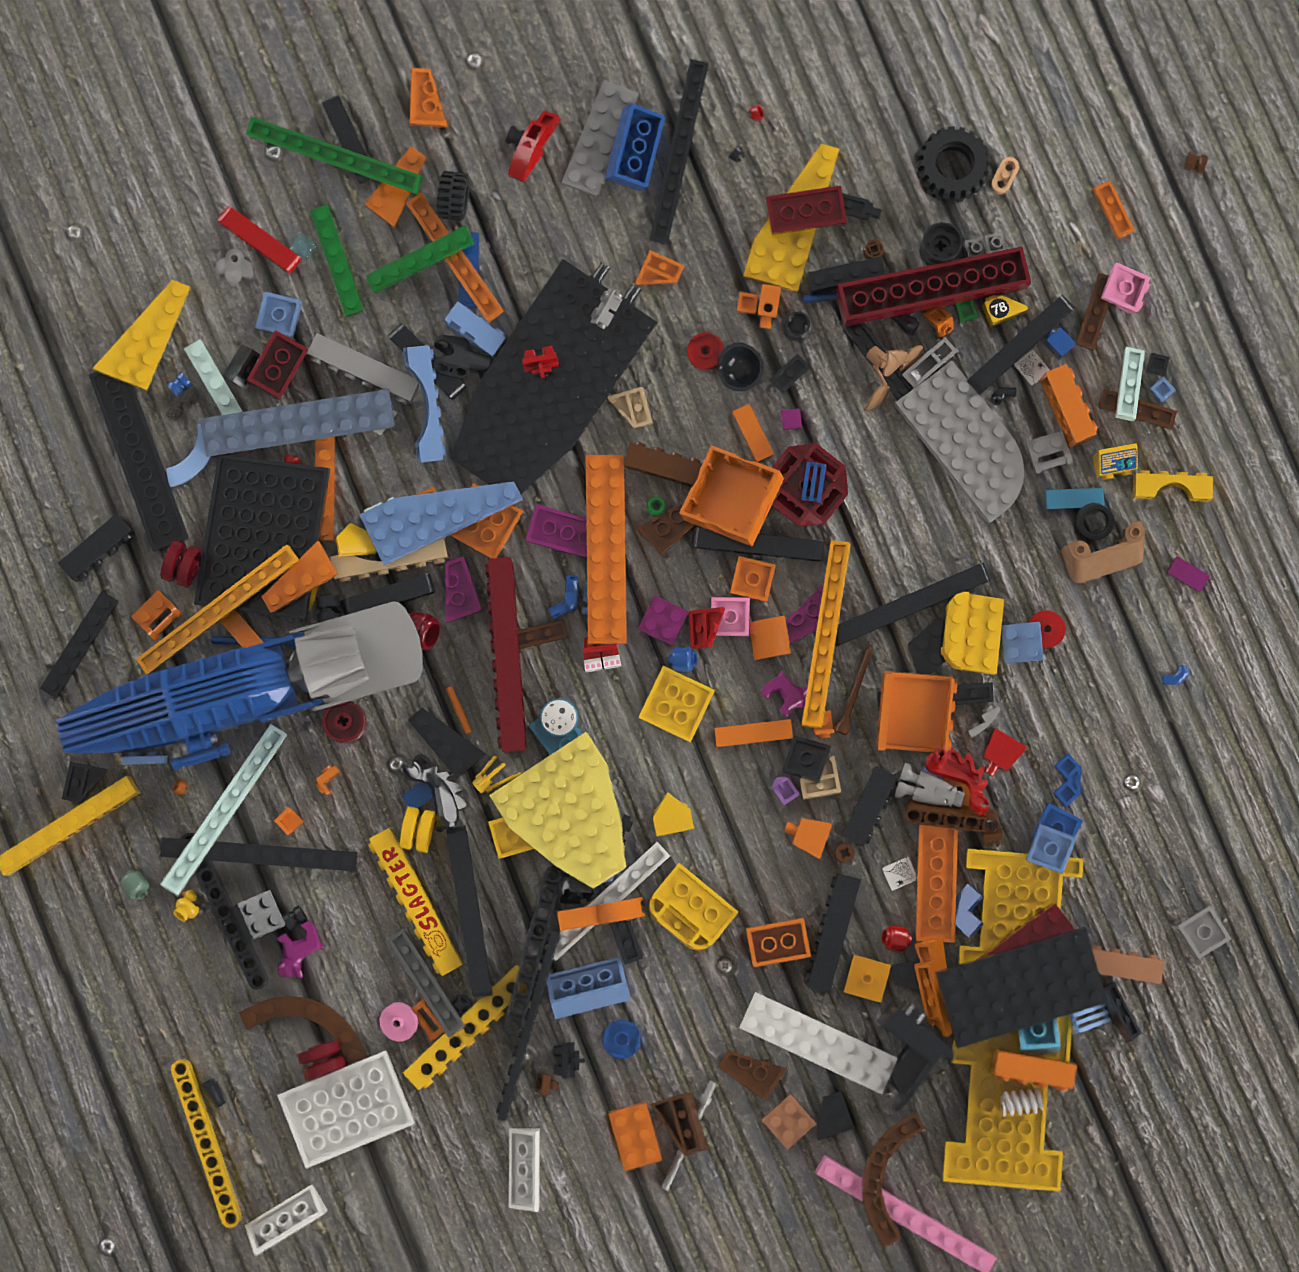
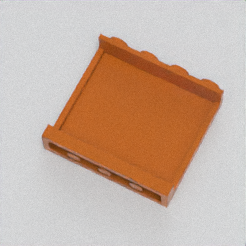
M883 671L876 738L877 750L897 749L934 753L938 747H940V751L942 748L946 749V751L951 750L949 731L953 730L951 712L954 713L955 701H952L953 693L956 694L957 682H954L955 679L952 676Z

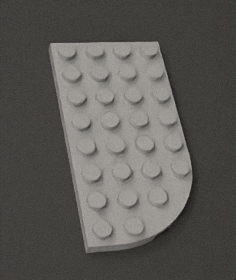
M953 361L895 402L894 406L987 524H990L1003 514L1015 502L1024 479V464L1020 449L1009 431L982 397L967 382V378Z

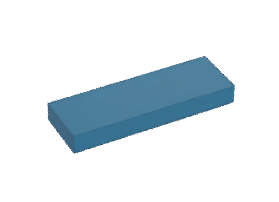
M1103 488L1045 491L1046 510L1081 509L1090 503H1100L1104 506Z

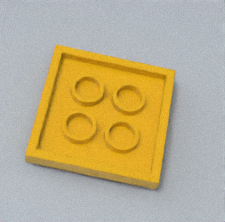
M663 666L638 718L691 742L715 690Z

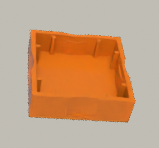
M711 445L700 468L699 476L690 489L679 514L684 521L753 546L784 477L777 469L755 461L742 459L734 453Z

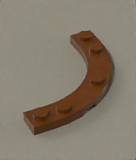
M299 996L275 997L259 1002L239 1012L246 1030L269 1019L282 1016H297L312 1020L323 1026L338 1040L348 1065L368 1058L360 1039L347 1020L334 1009L317 1000Z
M916 1112L890 1127L878 1139L870 1151L864 1167L862 1178L864 1209L868 1221L883 1248L902 1238L888 1214L884 1195H882V1183L886 1165L890 1157L904 1142L926 1129Z

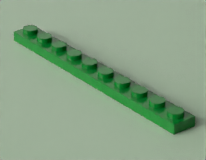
M251 117L245 134L414 194H418L423 179L422 175Z

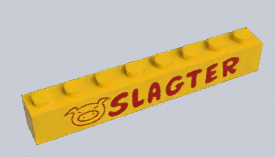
M125 776L1 854L0 871L3 876H10L140 794L141 792L130 776Z
M388 828L369 838L371 842L368 844L373 854L377 853L380 859L377 862L382 871L386 870L389 876L386 879L390 887H395L398 893L396 898L399 904H404L407 909L405 912L407 919L415 924L416 929H414L416 936L419 940L423 939L425 946H423L424 951L428 957L432 956L435 962L432 965L436 973H441L443 976L463 965L464 963L406 854L400 848V843L392 828Z

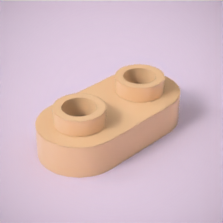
M1007 157L1002 160L991 182V188L995 193L1004 194L1009 190L1019 170V163L1015 158ZM1010 166L1012 170L1007 171L1005 167ZM997 183H1003L1004 187H998Z

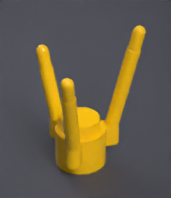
M494 755L481 772L475 776L476 779L472 783L481 794L485 791L489 793L494 788L515 779L522 773L519 772L490 785L493 783L490 778L505 766V763H502L490 774H484L497 758Z

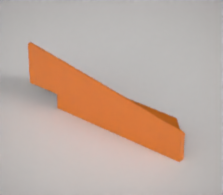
M940 937L914 944L921 962L915 964L914 967L925 1015H927V1022L931 1026L936 1025L942 1031V1036L947 1037L953 1033L935 974L936 971L947 968L943 938Z

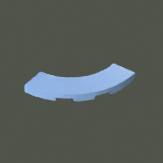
M197 424V441L189 456L181 463L166 468L171 488L192 480L211 460V456L206 457L201 424Z

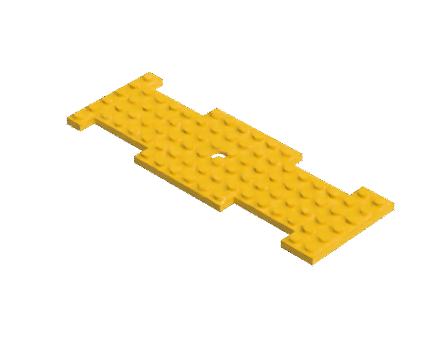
M967 849L965 868L985 870L981 913L983 926L980 928L979 947L960 946L958 965L976 960L1049 904L1056 903L1061 910L1063 876L1082 878L1084 859L1069 857L1064 873L1061 874L1026 861L1028 854ZM1070 1014L1057 1018L1061 1044L1059 1053L1039 1055L1021 1051L1019 1030L962 1048L956 1047L953 1036L952 1049L955 1057L953 1061L951 1060V1063L970 1065L965 1143L945 1141L942 1181L1060 1191L1063 1151L1044 1150L1048 1088L1038 1087L1031 1081L1028 1084L1017 1083L1014 1081V1078H1009V1081L999 1080L990 1072L993 1049L1069 1062L1072 1032ZM1035 1088L1040 1090L1043 1111L1038 1107L1037 1113H1034L1033 1109L1030 1108L1029 1114H1027L1025 1109H1022V1113L1019 1115L1017 1110H1014L1013 1116L1007 1111L1006 1117H1003L1000 1095L1002 1096L1004 1091H1007L1010 1096L1011 1091L1014 1090L1018 1096L1019 1090H1023L1025 1094L1027 1089H1031L1032 1093Z

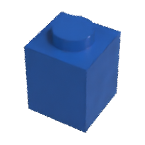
M1061 327L1057 331L1055 329L1051 330L1045 336L1047 338L1044 343L1045 346L1059 360L1076 345Z

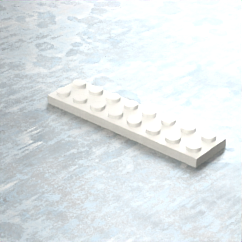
M756 992L739 1027L880 1094L883 1093L890 1073L893 1071L898 1059L891 1054Z

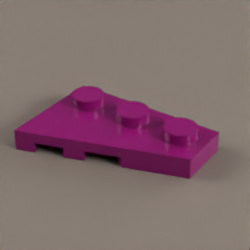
M464 556L445 562L446 623L481 612L482 608Z

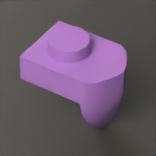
M786 776L777 777L773 782L772 789L783 806L800 795L791 780Z

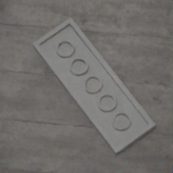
M603 80L562 180L563 185L597 198L606 176L623 107L631 103L635 104L639 93Z

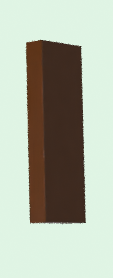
M565 620L518 630L519 649H524L569 638Z

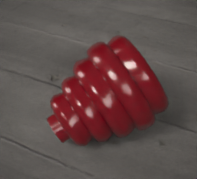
M408 613L418 632L421 649L424 651L430 650L440 635L441 625L439 620L429 613Z

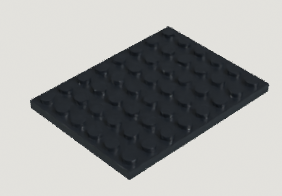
M223 454L218 455L194 604L200 606L208 605L285 545H289L298 559H300L319 541L331 469ZM286 570L235 610L307 620L311 591L272 614L262 596L288 571Z

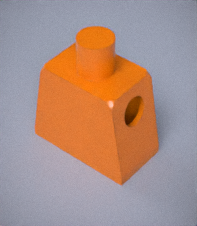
M765 284L761 286L757 316L761 317L760 328L771 329L772 318L776 319L781 291L779 286ZM765 305L772 306L771 312L765 311Z
M801 818L798 825L787 822L784 833L794 836L793 845L820 859L832 824Z

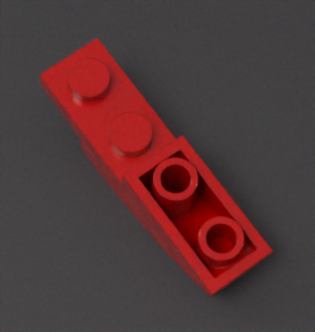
M544 110L537 121L532 120L514 153L508 171L509 177L525 182L544 154L542 151L543 146L560 123L559 115Z

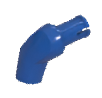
M576 575L566 576L564 601L548 608L554 619L567 612L574 613L577 610L579 583Z

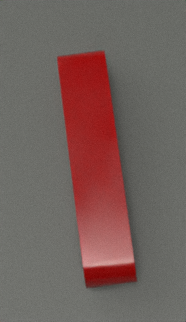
M229 205L217 219L222 226L290 275L302 260L297 254Z

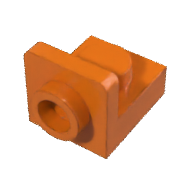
M942 307L930 309L923 314L924 319L936 329V336L938 338L949 334L954 329L953 317Z
M831 710L824 712L822 729L813 728L814 736L819 735V739L830 738V734L834 733Z

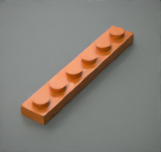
M335 437L315 440V466L331 469L319 541H334Z

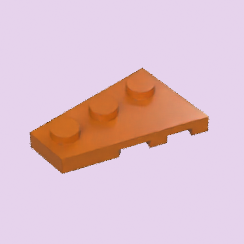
M412 68L409 125L447 128L448 125L438 98L431 69Z

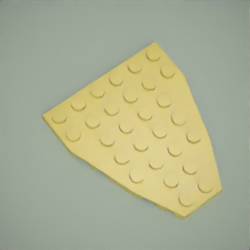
M587 732L490 794L491 799L510 829L555 866L594 889L626 868L622 822L609 776L608 764Z

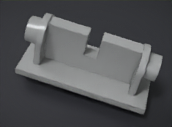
M608 289L602 294L599 307H596L591 315V323L598 324L602 329L608 327L614 316L608 312L609 309L616 312L622 302L621 298L623 295L618 292L615 293L616 290Z

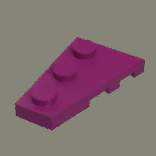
M822 585L786 620L790 644L817 631L823 593Z

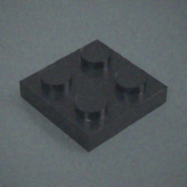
M794 735L782 772L820 783L831 745Z

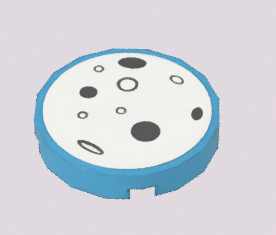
M560 698L546 703L540 714V721L544 730L556 737L567 736L573 732L579 718L574 705L568 700Z

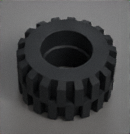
M443 171L437 193V214L439 218L458 221L464 219L468 206L470 186L467 173Z

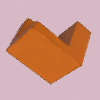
M290 807L274 820L287 835H291L304 823L300 816Z

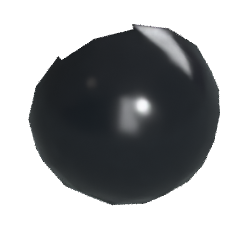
M733 343L726 346L718 355V373L725 387L733 391H747L754 388L760 382L764 372V362L761 354L754 347L745 343Z

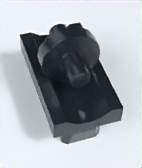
M566 1042L553 1047L554 1056L562 1057V1064H554V1075L562 1076V1079L574 1078L575 1070H579V1063H585V1058H579V1051H575V1042Z

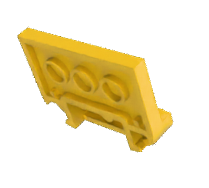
M961 592L956 594L945 607L946 620L941 655H943L946 662L952 668L990 675L997 674L1004 599Z
M680 863L676 865L651 896L648 906L652 918L686 947L696 951L710 947L738 914L735 908Z

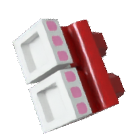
M588 637L584 638L583 656L586 673L603 670L600 653H602L604 669L621 667L617 644L596 646V644H588Z

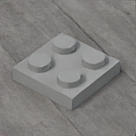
M1210 905L1177 925L1197 959L1202 958L1231 940L1230 935Z

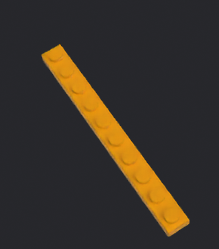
M834 540L830 542L802 726L822 729L850 542Z
M285 545L136 659L147 675L151 674L299 561L298 557L289 545Z

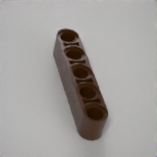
M912 799L908 800L905 804V819L912 824L984 833H994L1000 827L999 814L989 808L985 815L981 816L975 814L970 806L961 805V807L952 805L950 807L949 805L922 803Z

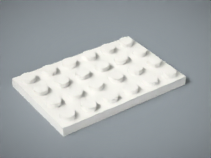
M386 1050L277 1095L306 1168L415 1124Z

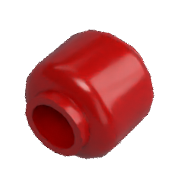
M890 925L887 929L883 930L881 941L887 950L903 952L907 946L911 945L912 937L909 935L906 927Z

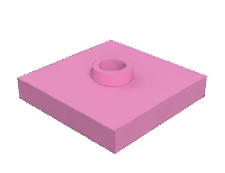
M711 597V608H725L716 636H749L750 598Z

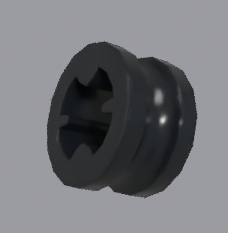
M419 754L414 757L413 763L417 760L420 761L419 758L422 757L424 761H427V765H423L424 768L422 769H429L431 762L426 755Z

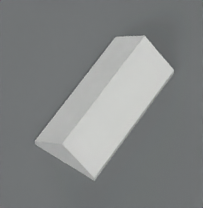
M540 1128L509 1129V1208L534 1212L539 1210Z
M313 1185L308 1186L245 1225L255 1255L260 1254L327 1212V1208Z

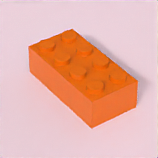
M1065 364L1045 372L1040 382L1061 431H1063L1067 445L1071 449L1090 441L1097 434L1096 431L1098 429L1094 420L1091 421L1089 417L1090 410L1087 403H1083L1081 388L1079 385L1076 386L1074 382L1075 375L1072 368H1068V365Z
M993 1049L990 1072L999 1080L1009 1081V1078H1014V1081L1021 1084H1028L1031 1081L1038 1087L1048 1088V1085H1052V1088L1056 1090L1067 1091L1068 1088L1073 1089L1077 1065L1067 1061Z

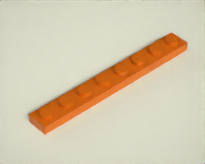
M419 192L406 202L432 242L450 233L422 192ZM462 250L445 258L449 267L489 323L504 312Z

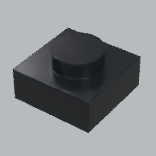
M1151 352L1146 372L1165 376L1170 357Z

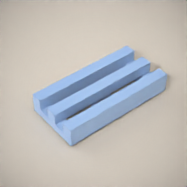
M1106 1004L1070 1014L1075 1032L1081 1033L1110 1022L1111 1018L1107 1015L1109 1012L1105 1009ZM1100 1009L1101 1011L1099 1013L1093 1014L1083 1019L1076 1020V1017L1092 1012L1094 1010ZM1103 1017V1019L1079 1028L1078 1026L1095 1018Z

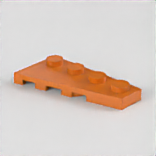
M411 146L395 166L420 175L427 159ZM381 183L366 201L365 206L395 228L411 192Z
M317 541L262 596L272 614L338 575L320 541Z

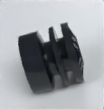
M939 222L933 224L927 229L920 242L919 254L922 261L929 266L956 260L962 249V235L950 223Z

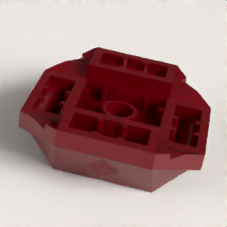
M816 442L787 447L772 466V468L781 472L784 480L771 506L797 527L825 525L848 496L846 466ZM807 461L827 464L821 503L801 500L803 491L801 483L804 482ZM811 466L808 482L810 485L812 483L814 466ZM818 467L817 478L814 491V497L816 498L819 488L821 467ZM810 490L807 491V496H810Z

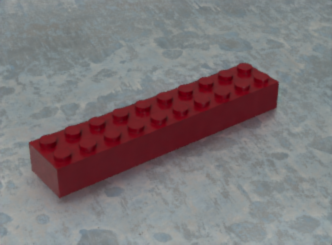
M1017 247L841 283L837 285L835 292L843 325L846 327L982 299L993 295L1025 290L1031 284V278L1023 247Z
M511 557L488 559V564H485V574L490 580V583H486L488 597L491 596V602H488V613L492 616V621H489V630L491 635H494V640H491L490 644L491 652L495 654V660H492V670L497 676V679H493L494 691L498 692V698H495V710L499 711V717L496 718V726L501 731V737H497L498 749H502L503 753L527 752L521 660L518 647L519 634L514 565Z

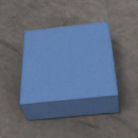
M1164 376L1148 389L1160 404L1176 391Z

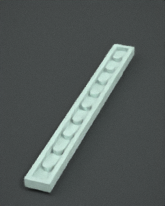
M270 724L161 883L162 887L177 896L180 894L287 737L286 733Z

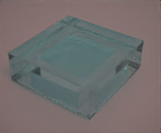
M299 233L290 250L307 260L315 248L316 242Z

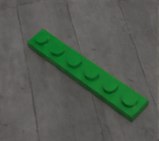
M328 204L310 210L345 316L348 317L363 312L364 310Z
M465 225L367 274L366 278L372 292L376 294L475 243L468 227Z

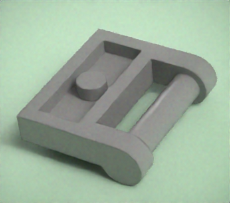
M1063 431L1025 442L1035 474L1065 463L1066 465L1073 463ZM1062 451V457L1042 463L1038 461V458Z

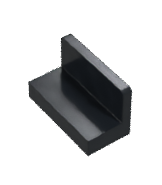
M241 345L222 377L247 391L250 383L246 382V379L260 354L252 348Z

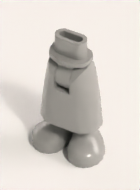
M905 763L900 779L914 782L916 787L899 781L894 798L900 799L908 794L913 795L912 800L922 803L961 807L965 795L964 792L958 791L956 787L954 788L947 782L923 771L918 775L912 771L910 764Z

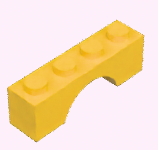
M1141 470L1133 476L1132 499H1153L1158 490L1167 485L1181 488L1186 493L1189 501L1209 502L1213 499V476H1207V473H1196V476L1188 475V472H1177V475H1169L1168 471H1158L1157 474H1150V471Z

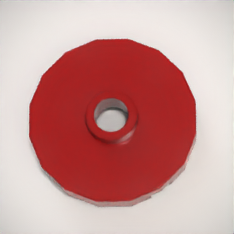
M708 332L698 333L688 343V360L692 366L699 370H712L717 367L718 355L724 350V345L720 338ZM707 349L709 354L704 355L702 350Z
M1049 610L1040 611L1029 620L1028 623L1040 622L1043 649L1052 648L1064 639L1066 632L1065 623L1056 612ZM1044 626H1048L1050 628V631L1048 633L1044 631Z

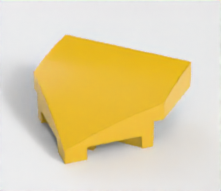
M349 523L336 537L339 557L377 553L368 532L352 523Z
M667 792L657 809L653 811L656 836L694 829L691 809L686 803H682Z

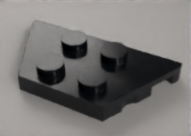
M936 618L908 643L916 674L931 675L946 662L943 655H941L945 621Z

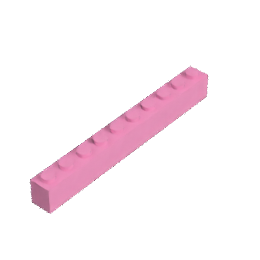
M824 1155L815 1170L816 1174L863 1202V1177ZM882 1189V1195H884L885 1205L891 1219L978 1271L989 1272L997 1259L992 1253Z

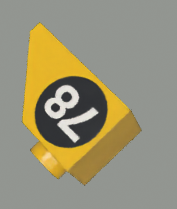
M996 295L990 296L985 299L986 302L982 305L990 327L1023 315L1028 310L1026 305L1002 295L996 297Z

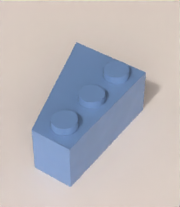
M458 301L444 319L447 328L461 338L467 339L471 345L484 354L489 355L493 360L507 342L504 337L505 333L498 328H492L487 320L482 317L479 318L471 309L463 306Z

